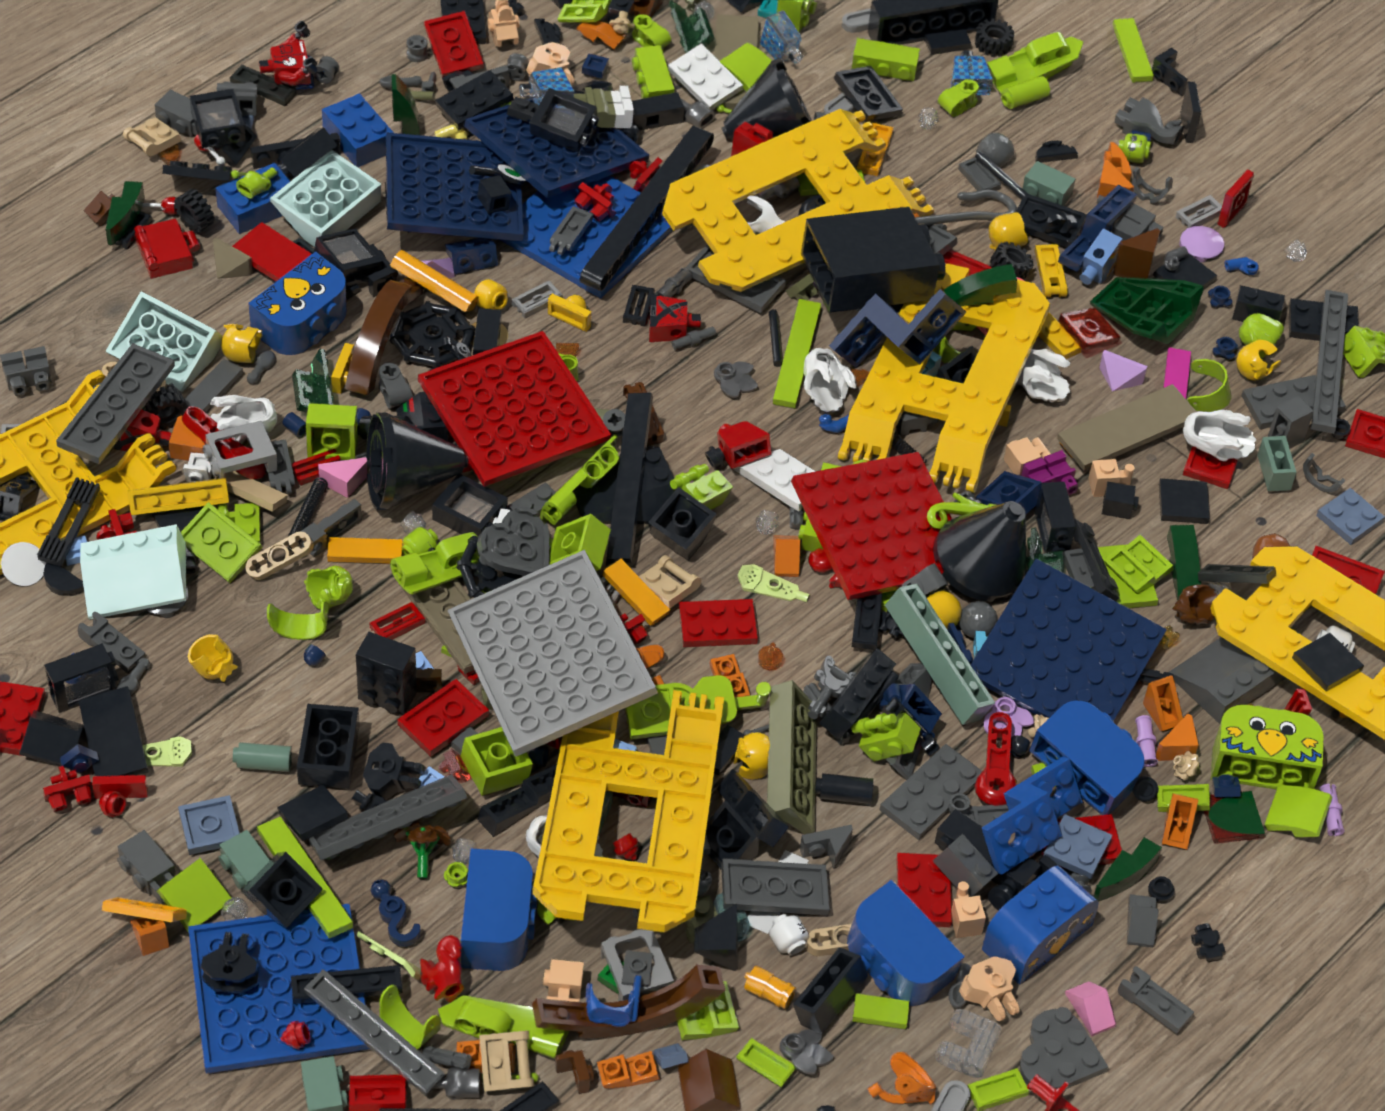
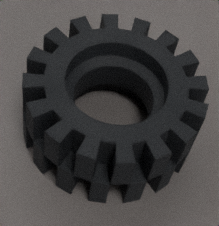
M990 19V22L984 20V23L981 22L977 26L975 47L979 48V52L985 51L984 55L988 56L990 53L991 57H995V54L998 57H1001L1002 53L1004 55L1008 54V51H1011L1014 39L1012 26H1007L1008 23L1006 21L1001 23L1000 19L997 22L994 19Z
M190 189L174 201L176 203L175 208L178 209L176 212L181 216L180 220L185 222L184 225L186 227L189 226L190 231L199 233L214 223V212L210 210L212 207L210 204H207V199H203V195L198 193V190Z
M1004 242L998 245L991 256L990 263L992 268L1012 264L1016 277L1025 280L1034 265V260L1030 259L1032 257L1030 254H1026V249H1020V245L1014 246L1012 242L1010 244Z
M163 386L160 387V391H156L142 410L159 416V428L166 430V426L173 428L172 424L176 423L177 417L183 416L188 405L180 390L178 391L176 387L172 389L171 386H167L165 389Z

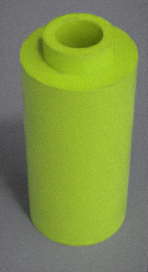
M1040 76L1003 89L1001 100L1004 106L1013 109L1049 96L1050 86L1044 76Z

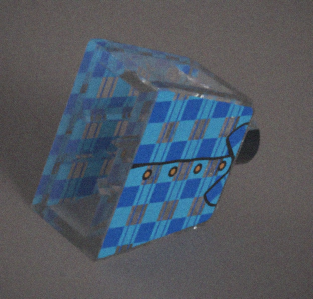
M782 10L767 17L759 44L774 59L780 57L783 62L790 59L793 64H797L803 59L802 53L798 50L802 39L801 35L785 11Z
M970 50L963 51L961 56H955L950 88L961 83L963 80L970 79L978 83L979 89L976 95H990L993 78L985 57L973 56V52Z
M562 67L534 71L530 74L529 84H520L519 86L520 96L531 97L533 102L538 105L548 88L574 97L575 91ZM556 105V107H555L554 109H566V108H563V107H561V106Z

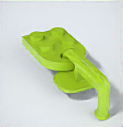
M721 675L703 677L694 688L682 683L655 685L658 694L625 708L630 740L667 735L674 690L682 692V699L679 705L683 704L684 706L690 705V694L696 693L695 707L700 708L701 694H706L708 697L705 709L715 710V697H724L721 724L734 720L737 710L764 707L770 695L771 686L767 682H761L756 687L758 695L734 698L730 680Z

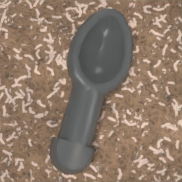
M391 76L381 78L379 84L382 87L392 89ZM420 76L399 77L406 86L417 87L422 84Z
M265 351L257 357L255 368L247 375V382L249 384H256L263 371L270 369L274 365L275 354L272 351Z
M146 658L140 659L130 675L124 676L119 681L117 689L128 686L131 695H133L138 688L139 678L149 669L150 661Z
M967 963L961 964L956 984L950 988L948 994L950 1004L957 1009L963 1007L967 1002L959 992L964 977L969 974L971 969Z

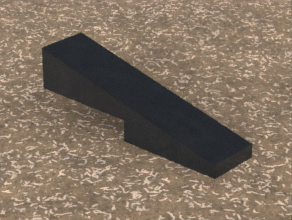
M557 764L523 780L520 788L481 806L478 821L495 837L550 801Z
M734 769L729 772L717 788L723 798L728 800L748 822L755 835L768 845L774 847L789 828L780 816Z

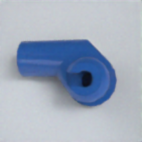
M1247 257L1225 260L1224 264L1226 271L1239 270L1247 275H1254L1259 269L1258 263Z
M823 414L819 417V426L825 431L840 433L846 429L849 415L836 421L832 420L831 415Z

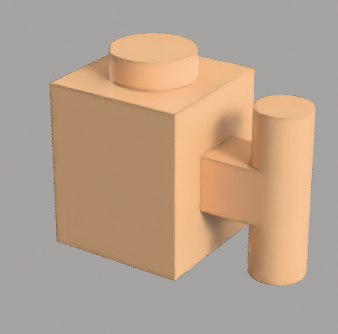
M1025 437L1007 444L1004 461L1014 474L1021 476L1025 463L1041 457L1044 459V456L1051 453L1039 437L1034 438L1032 442Z
M1116 459L1092 461L1088 480L1093 497L1104 496L1107 482L1130 485L1135 469L1134 465L1126 464L1124 470H1119Z
M966 882L958 884L956 897L953 900L951 909L952 925L956 938L982 935L986 920L980 896L969 897V885Z
M551 959L550 970L545 969L543 985L548 986L547 999L580 1002L584 962Z

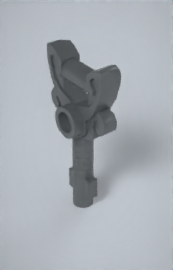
M826 656L821 664V670H817L814 675V679L819 681L818 686L821 688V693L817 700L813 699L808 707L810 710L808 716L811 719L822 716L827 708L825 704L829 698L839 697L856 673L850 672L848 674L835 666V661L831 656Z

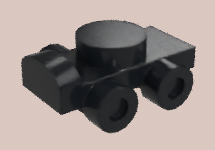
M883 611L880 615L879 631L886 633L887 630H890L889 634L894 638H898L899 635L904 636L889 611Z
M1210 923L1197 925L1194 929L1196 934L1191 935V941L1193 945H1201L1200 948L1196 949L1198 958L1205 957L1207 961L1222 958V954L1225 953V947L1223 943L1218 944L1217 942L1220 939L1218 930H1212Z

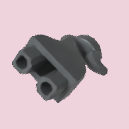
M1130 97L1125 104L1124 111L1120 109L1116 113L1114 123L1123 127L1122 133L1124 134L1131 133L1132 130L1151 133V137L1156 141L1173 146L1177 144L1184 131V127L1180 126L1181 120L1169 121L1164 128L1158 109L1151 101L1144 97L1140 101Z

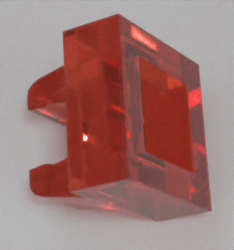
M450 749L443 754L445 760L438 767L440 771L446 773L450 770L448 775L452 774L457 781L463 780L466 782L472 778L459 753Z

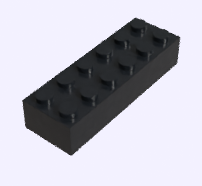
M999 0L871 1L867 33L873 41L896 45L924 41L927 34L963 29L967 33L976 32L977 26L981 22L984 23V20L990 22V19H994L995 21Z

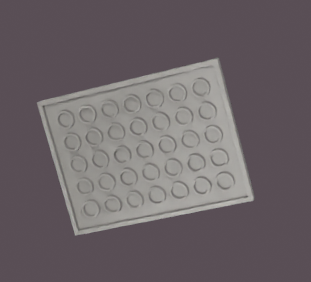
M585 550L448 610L515 757L658 694L643 661Z

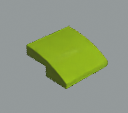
M573 0L571 4L564 5L557 20L558 22H597L607 14L608 6L612 0Z
M747 42L719 62L743 84V88L747 92L772 60L757 47Z
M1141 535L1137 536L1127 546L1123 547L1121 545L1104 559V563L1136 593L1149 588L1174 570L1173 564Z
M1278 785L1264 825L1268 831H1292L1295 837H1319L1332 796L1329 793L1316 789Z
M723 981L726 990L718 998L699 1011L677 1021L682 1040L709 1038L738 1030L739 1026L727 981Z

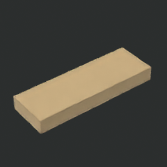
M236 471L224 473L227 491L272 512L287 502V494L254 479L246 478Z

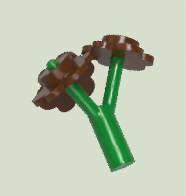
M419 821L413 822L408 827L398 828V831L394 833L397 842L409 840L418 855L417 878H428V856L435 845L444 844L449 846L452 840L444 828L430 825L426 827L421 826ZM426 842H431L426 849Z

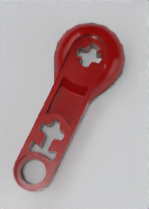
M188 407L182 416L183 424L205 443L206 434L221 431L217 428V422L198 407ZM234 437L215 443L223 459H230L253 452L252 448L243 446ZM264 463L235 470L240 475L249 479L263 478L267 472Z
M996 712L990 716L986 766L977 777L975 783V791L978 797L985 803L994 806L1006 805L1004 793L1017 785V780L1009 768L1012 720L1008 714L1003 712ZM1003 721L1007 726L1003 729H998L993 723ZM997 737L1002 738L1001 748H996ZM994 785H998L999 790H993Z

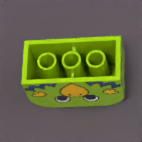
M1251 705L1233 706L1224 713L1212 748L1211 780L1212 777L1228 774L1238 777L1239 783L1243 785L1276 790L1278 785L1315 788L1323 767V731L1313 718L1288 710Z

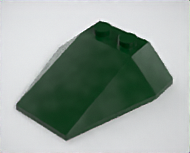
M1115 277L1090 301V305L1130 332L1168 345L1194 320L1204 287L1203 285L1185 280Z

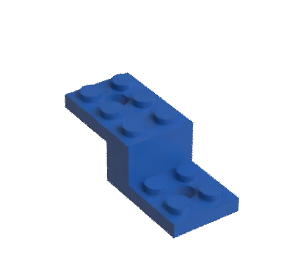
M1065 756L1059 758L1004 793L1009 811L982 827L994 869L1002 875L1062 836L1057 818L1083 802L1069 758ZM1056 786V793L1050 797L1053 787ZM1015 833V839L1009 844L1011 834Z

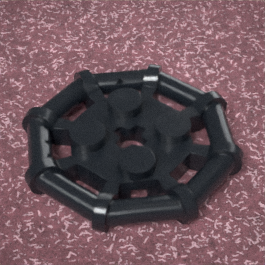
M425 301L423 305L406 312L401 311L394 330L389 335V341L396 346L404 357V361L408 364L413 362L440 367L458 359L452 352L440 356L441 352L446 351L443 349L442 339L445 337L451 338L452 345L455 346L459 343L456 341V337L463 336L461 343L465 344L469 349L472 338L475 336L476 328L468 322L461 313V309L456 306L448 307ZM453 320H456L459 326H456ZM405 325L411 326L408 331H403ZM432 331L433 333H437V334H436V335H429V332ZM409 340L413 346L409 349L404 341Z
M472 536L468 539V545L461 559L457 561L456 568L461 572L469 592L467 595L470 599L524 577L503 572L504 576L500 578L497 576L498 572L494 568L483 565L479 559L476 564L471 563L474 554L478 557L480 556L477 548V536ZM472 573H474L475 577L478 576L479 578L477 586L472 576Z

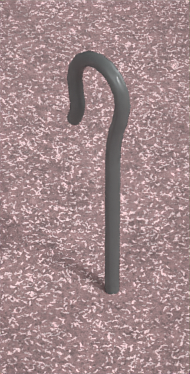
M983 189L975 192H959L957 197L963 201L991 198L1002 202L1009 210L1005 213L971 211L915 218L918 224L926 225L970 220L992 221L999 215L1016 212L1017 206L1009 196L999 191Z

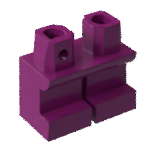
M1063 450L1044 456V459L1041 457L1023 465L1021 476L1041 481L1042 483L1065 482L1068 496L1076 493L1078 483L1074 478L1076 470L1075 468H1070L1067 464V456Z

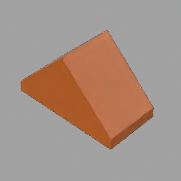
M1105 160L1097 198L1099 195L1106 197L1117 185L1133 192L1134 186L1109 160Z
M182 415L177 417L169 440L170 457L189 461L191 452L204 454V442L183 424Z
M773 535L774 575L799 577V537Z
M1170 675L1150 682L1143 705L1160 731L1175 727L1183 719L1173 676Z
M1188 713L1159 743L1156 752V759L1158 761L1174 760L1177 755H1184L1187 751L1196 754L1198 741L1192 715Z
M1172 794L1166 813L1162 844L1183 849L1188 848L1198 804L1197 798Z
M142 917L130 921L143 956L169 948L164 921Z

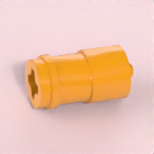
M757 965L750 973L747 972L744 977L747 979L744 985L745 990L760 998L767 999L779 1008L787 1009L795 996L796 987L792 986L789 982L775 977L774 974Z

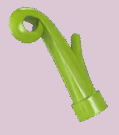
M955 492L952 496L959 502H943L933 505L927 512V520L934 528L941 529L948 520L946 513L962 516L995 506L996 504H980ZM936 514H938V515L940 516L941 521H938V520L936 519V517H935Z

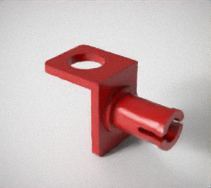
M1036 1074L1028 1084L1027 1089H1030L1046 1102L1045 1105L1047 1107L1045 1111H1059L1061 1109L1079 1111L1062 1097L1069 1083L1065 1082L1061 1088L1055 1089L1042 1079L1040 1075Z

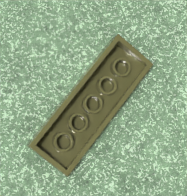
M793 680L771 686L770 748L768 751L767 804L783 821L791 824L805 835L815 832L816 719H811L808 716L810 711L808 707L812 701Z

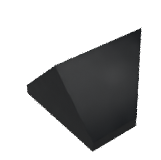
M737 904L695 928L694 952L736 971L738 969L739 947Z

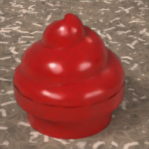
M108 791L101 796L99 806L104 815L109 817L119 816L126 808V799L118 791Z
M630 832L613 842L616 848L614 852L617 856H624L628 860H636L639 843L637 837L634 838Z
M293 1021L286 1027L280 1040L295 1049L303 1048L305 1044L310 1043L309 1028L305 1022Z

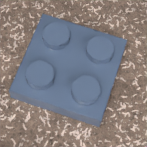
M1351 488L1320 508L1316 515L1350 545L1381 525L1385 519L1383 514Z
M230 795L178 806L189 855L219 849L221 843L240 834Z
M1064 814L1059 824L1062 836L1047 846L1044 856H1048L1059 866L1092 879L1111 841L1112 835Z

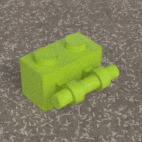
M706 464L695 465L689 469V472H682L670 481L672 489L681 488L711 510L722 505L733 488L719 470L705 476L704 474L709 472V467Z
M882 713L876 715L873 719H860L851 726L853 733L863 734L859 747L873 761L913 752L921 729L907 713L899 714L897 717L895 714L887 715Z

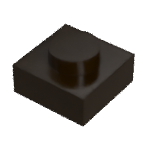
M416 669L417 692H437L442 689V669Z

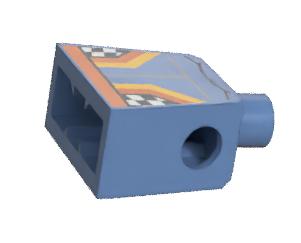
M1104 228L1084 255L1082 273L1079 276L1083 283L1089 285L1092 281L1099 284L1105 281L1114 270L1119 245L1123 238Z

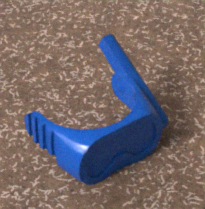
M635 976L633 990L630 991L628 1004L624 1007L615 1008L603 1004L594 995L592 983H588L585 995L589 1020L617 1027L625 1026L630 1021L635 1022L637 1019L642 976Z

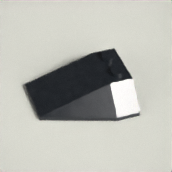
M652 445L647 446L637 524H648L677 490L672 489L670 486V481L674 477L660 447ZM619 460L592 488H585L579 484L572 491L576 497V506L581 517L592 514L603 524H611Z

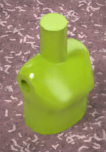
M270 168L263 174L248 171L242 179L236 182V187L242 195L247 198H253L270 189V179L277 175V171L274 168Z

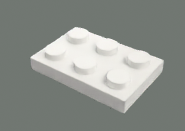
M702 44L668 65V71L698 101L704 103L710 110L740 92L743 84Z

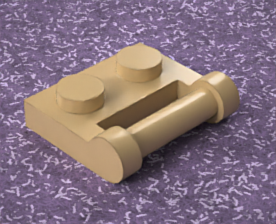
M156 117L147 120L135 128L127 127L123 131V137L129 142L133 141L140 146L148 156H154L181 142L180 134Z
M664 555L660 558L658 564L639 577L668 608H671L697 590L702 580L695 574H689L673 563L672 558ZM665 572H671L685 583L683 585L679 584L666 575Z
M529 1031L479 1035L484 1092L534 1087V1079L530 1077L527 1040L530 1039ZM509 1041H516L519 1079L511 1080Z

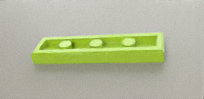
M1134 18L1113 19L1112 25L1131 81H1153L1154 75Z

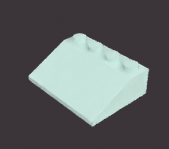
M331 150L274 194L270 201L300 236L315 247L316 237L346 231L381 202V183Z
M141 291L106 352L120 359L133 343L173 359L175 367L166 377L165 381L167 385L173 383L178 391L183 392L215 358L221 348L223 336L213 328Z
M177 524L81 543L80 564L89 620L94 619L92 617L93 612H98L103 617L186 601V542Z

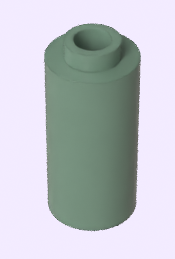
M240 742L239 746L233 749L232 761L237 763V768L290 772L292 746Z

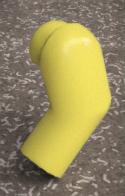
M449 125L434 131L436 137L468 140L467 132L464 129L458 130L455 125Z

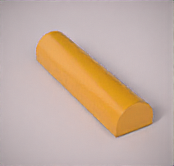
M400 250L390 264L392 268L462 311H473L476 307L477 295L404 250Z

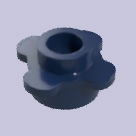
M1216 286L1208 291L1212 306L1232 305L1230 290L1227 287Z
M1221 337L1216 340L1217 346L1213 348V353L1223 358L1233 359L1235 357L1234 351L1238 349V344L1230 337Z

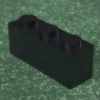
M841 947L836 950L793 1003L800 1025L820 1034L826 1030L868 977L860 955Z

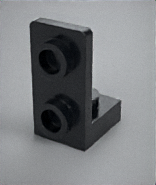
M1171 47L1154 58L1152 72L1157 79L1182 96L1185 94L1188 79L1174 69L1178 51Z
M371 244L370 246L383 260L382 269L368 276L369 293L376 297L389 280L397 281L398 271L391 267L383 251L378 250L374 244Z
M18 475L0 487V519L8 520L22 512L23 497L38 487L36 481L31 480L29 476Z

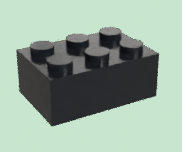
M368 632L355 654L358 699L366 704H373L384 708L388 712L404 715L417 694L416 648Z
M307 703L297 762L298 785H324L325 787L350 789L360 726L359 707Z

